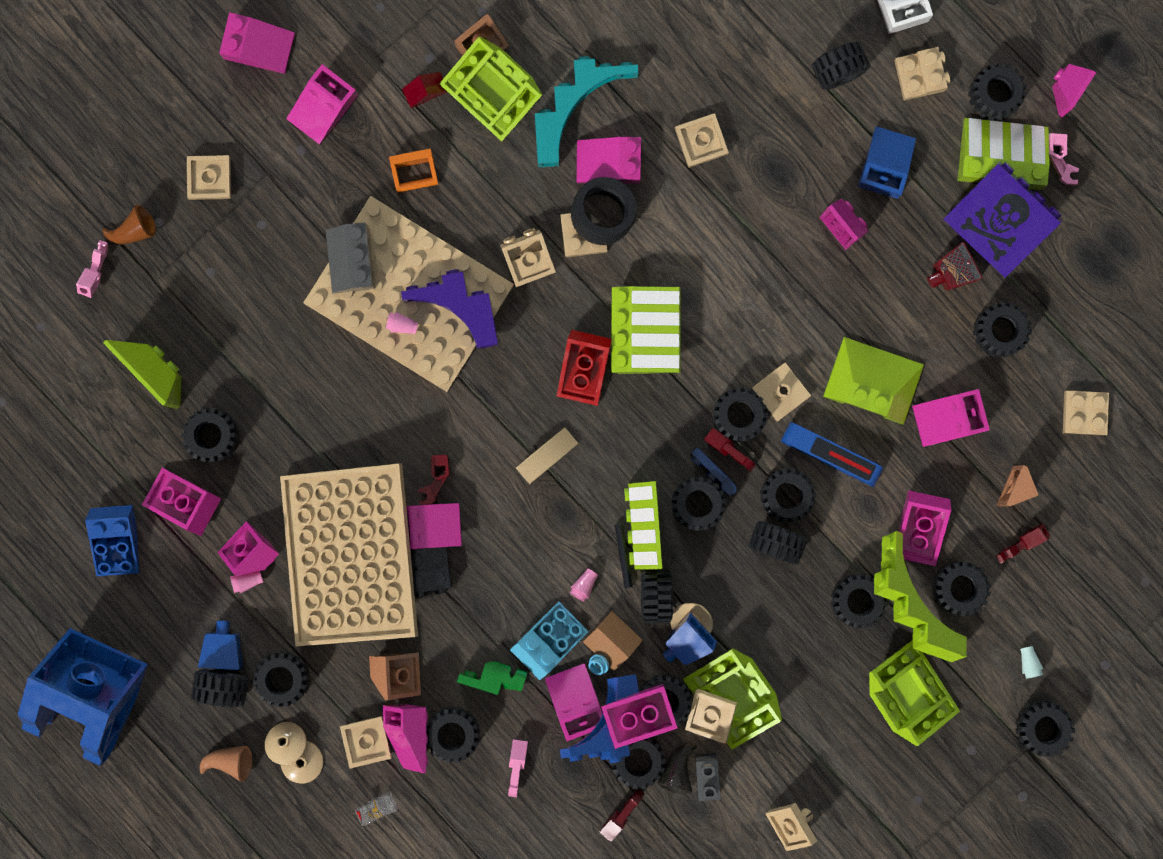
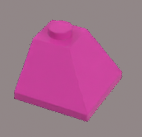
M1071 64L1057 71L1053 77L1056 81L1052 88L1059 116L1063 117L1074 108L1096 72Z
M247 521L217 552L236 576L265 570L279 555L272 544Z

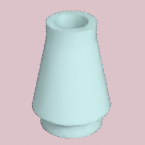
M1033 646L1020 649L1022 674H1025L1026 679L1043 675V667Z

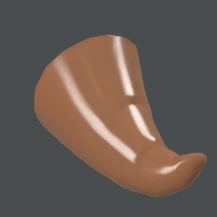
M247 746L229 747L213 751L202 759L200 773L203 774L210 768L219 769L238 781L244 782L252 768V753Z

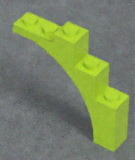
M895 531L882 537L881 571L875 573L874 594L894 601L893 621L913 628V649L950 662L967 657V637L954 632L940 622L926 607L915 590L903 557V533Z

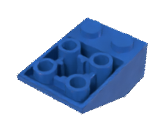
M875 126L857 187L898 199L902 195L916 138Z
M133 505L90 508L85 522L96 576L139 573L137 524Z

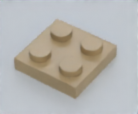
M715 113L675 127L688 168L728 155L729 152Z
M229 155L187 156V198L189 200L231 199V157Z
M1064 391L1063 433L1107 435L1109 393Z
M697 689L685 730L726 744L738 702Z
M383 716L340 726L349 768L392 758L388 737L383 728Z

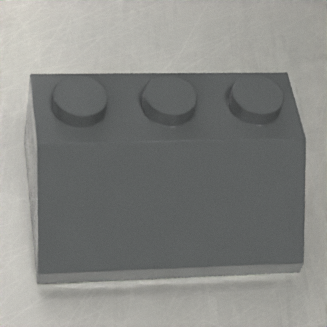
M366 222L344 224L327 229L326 239L332 293L375 289L369 228Z

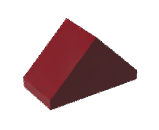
M441 72L419 75L402 88L410 108H414L447 93L440 85V82L443 80Z

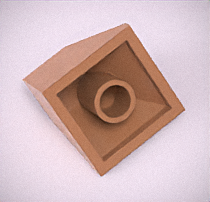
M419 653L369 656L370 678L385 700L421 695Z

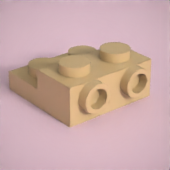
M938 47L918 51L916 54L898 57L894 60L903 100L945 92L948 88L947 85L950 84L949 73L944 72L943 69L945 55L943 51L939 52Z
M529 229L523 232L524 236L517 239L515 236L508 237L503 240L504 244L500 245L516 287L555 273L540 230Z

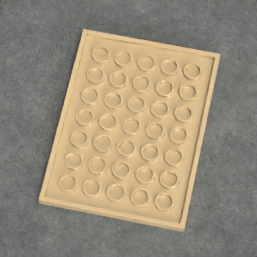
M370 196L354 223L366 222L369 228L375 289L332 293L328 263L303 303L448 392L476 347L473 335L466 324L453 312L428 302H404L401 291H406V287L418 285V288L427 287L426 284L438 281L439 285L443 284L442 275H446V271L458 269L459 272L464 273L468 297L472 296L471 293L476 291H484V294L489 293L493 317H495L514 284ZM398 312L418 322L416 333H395L385 329L389 313Z
M402 464L280 476L295 645L307 646L417 637L418 628Z

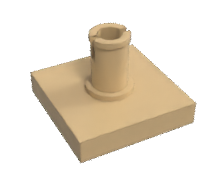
M783 363L751 388L759 397L763 398L764 405L766 404L767 410L776 422L811 396L786 363Z
M794 803L771 809L765 813L786 851L812 846L817 842L807 824L813 820V814L807 817L811 813L809 809L804 808L800 811L797 804Z

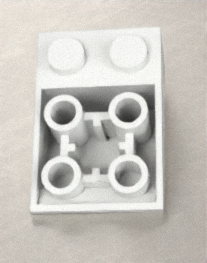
M877 0L888 34L929 22L933 16L928 0Z

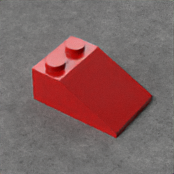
M571 330L567 339L557 397L598 406L612 339Z

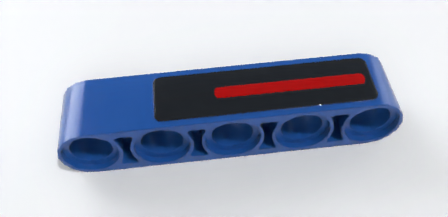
M792 422L789 423L781 439L782 443L872 487L875 486L883 470L882 466Z

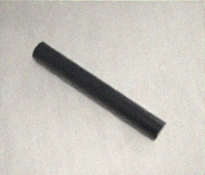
M623 524L614 525L624 588H631L633 585Z

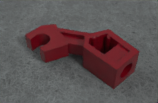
M714 428L705 437L704 440L707 444L724 456H727V454L731 455L734 460L746 467L750 472L756 466L753 461L733 447L735 444Z
M448 455L431 456V476L435 479L431 485L418 489V493L424 492L427 494V499L419 501V505H431L436 501L437 494L447 477L450 476ZM436 466H445L446 470L444 472L446 474L437 477Z
M1042 523L1025 532L1019 537L1020 541L1002 550L996 557L1001 564L1006 559L1013 558L1024 548L1030 550L1042 544L1051 535Z
M637 788L632 797L628 798L620 813L615 811L603 824L599 833L611 842L628 822L627 816L641 801L644 792Z

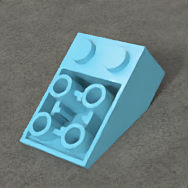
M558 602L510 651L541 680L570 652L588 631Z

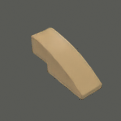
M563 428L517 466L516 469L531 484L579 443L566 428Z

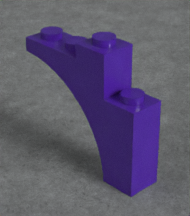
M458 269L446 271V275H442L443 284L439 285L438 281L426 284L427 287L418 288V285L406 287V291H401L404 302H428L453 312L469 328L477 349L498 345L489 293L484 294V291L472 292V296L468 297L464 273L459 272Z

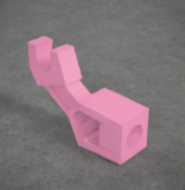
M1049 134V159L1060 177L1059 181L1065 185H1077L1078 180H1072L1070 173H1078L1079 168L1066 164L1063 159L1067 155V134ZM1053 146H1059L1058 154L1053 152Z
M100 240L98 242V249H94L91 268H85L76 283L78 294L91 298L98 288L102 274L100 270L108 252L107 242Z
M513 739L509 763V767L512 768L508 793L510 797H517L520 769H524L528 741Z

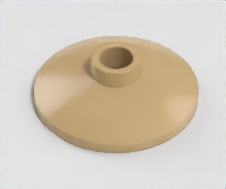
M684 603L673 611V618L670 622L672 630L691 612L704 628L711 633L713 620L708 610L696 603Z
M279 723L268 732L265 739V751L268 757L277 764H292L299 760L305 752L307 744L306 735L302 728L295 723ZM285 738L286 743L281 746L280 741Z
M307 741L305 752L300 758L304 761L303 767L298 766L297 761L289 765H281L284 775L295 783L311 782L320 774L323 768V756L320 749L312 742Z

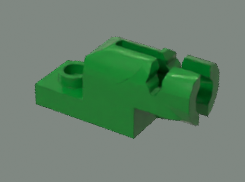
M490 661L485 663L481 678L477 677V673L465 670V673L461 672L459 674L457 682L496 695L499 694L501 686H504V689L522 692L527 671L517 669L516 673L512 676L510 672L511 666Z

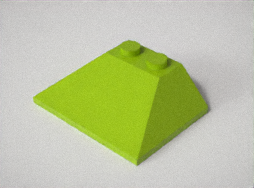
M480 36L440 82V85L500 141L507 137L542 96L531 75L503 49Z
M843 337L823 397L842 404L847 403L903 425L924 364Z
M113 340L103 342L163 406L178 409L181 406V376L178 374L179 368L172 361L167 362L163 358L165 354L158 346L153 347L148 344Z
M913 640L869 673V690L874 703L892 731L915 746L923 743L960 712L923 652L913 649Z
M733 648L683 679L693 695L697 689L738 702L728 741L726 742L731 750L782 721L777 695L752 658Z

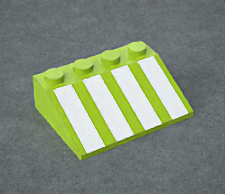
M964 118L957 181L979 183L1000 161L1003 164L1005 162L1014 169L1013 174L1018 179L1020 177L1024 178L1030 184L1029 189L1042 190L1048 184L1050 165L1048 127Z
M612 287V373H681L680 287Z
M656 481L628 484V488H624L625 501H629L630 509L626 510V520L631 522V531H627L628 544L632 543L633 552H629L630 565H634V569H662Z

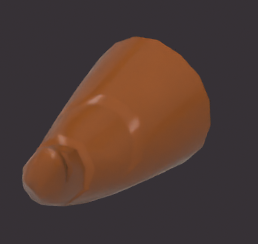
M135 205L131 213L118 228L111 231L103 228L102 231L104 237L111 243L127 244L154 237L156 225L151 214L144 207Z

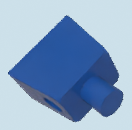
M690 612L669 634L666 640L668 649L663 652V655L668 662L678 658L684 665H687L712 653L717 641Z
M217 620L216 633L209 632L205 634L198 668L240 670L243 668L239 634L229 633L230 621Z

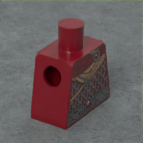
M962 243L933 264L936 273L928 276L927 281L931 288L942 284L944 289L949 291L977 282L983 277L965 243Z

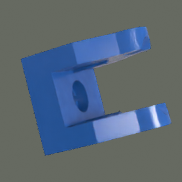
M70 628L27 679L18 711V717L23 723L22 730L41 738L46 724H52L56 714L60 713L85 725L80 746L84 751L83 758L102 766L113 751L136 702L148 664ZM76 679H87L95 684H84Z

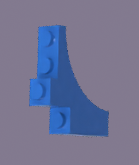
M636 674L607 679L608 694L606 704L639 692ZM602 714L595 728L582 741L568 748L560 749L561 758H569L570 762L583 760L582 755L589 754V758L601 757V760L609 759L610 763L622 762V757L630 756L628 745L614 748L604 714Z

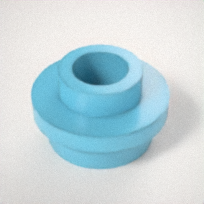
M595 654L590 658L588 666L593 674L601 675L609 670V663L605 657Z

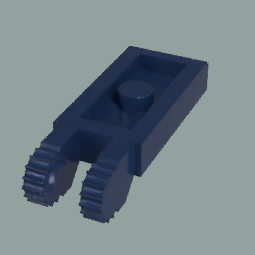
M699 448L692 450L690 453L693 456L691 460L699 468L703 466L708 471L706 475L714 483L718 480L720 482V489L727 495H733L737 492V486Z

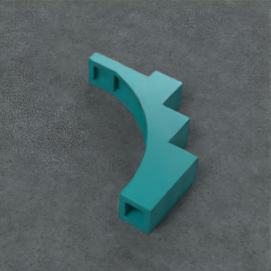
M588 56L579 57L578 60H574L575 85L571 86V83H560L554 87L556 112H552L551 109L539 110V113H535L538 167L559 166V148L563 130L580 102L606 83L616 79L638 78V65H633L632 62H624L620 66H612L610 63H605L595 67V59H590Z

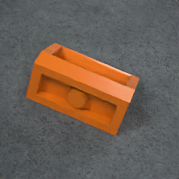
M431 149L389 156L397 193L438 185ZM429 162L431 178L405 183L399 182L397 168Z

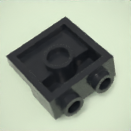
M447 547L410 550L414 596H426L427 591H435V595L448 593L447 589L452 588Z

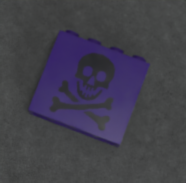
M999 161L943 220L1002 276L1007 277L1061 224L1062 219L1060 218V212L1053 206L1049 208L1044 203L1046 200L1040 193L1036 192L1034 194L1028 188L1030 184L1024 178L1020 177L1018 179L1013 174L1014 169L1005 162L1003 164Z

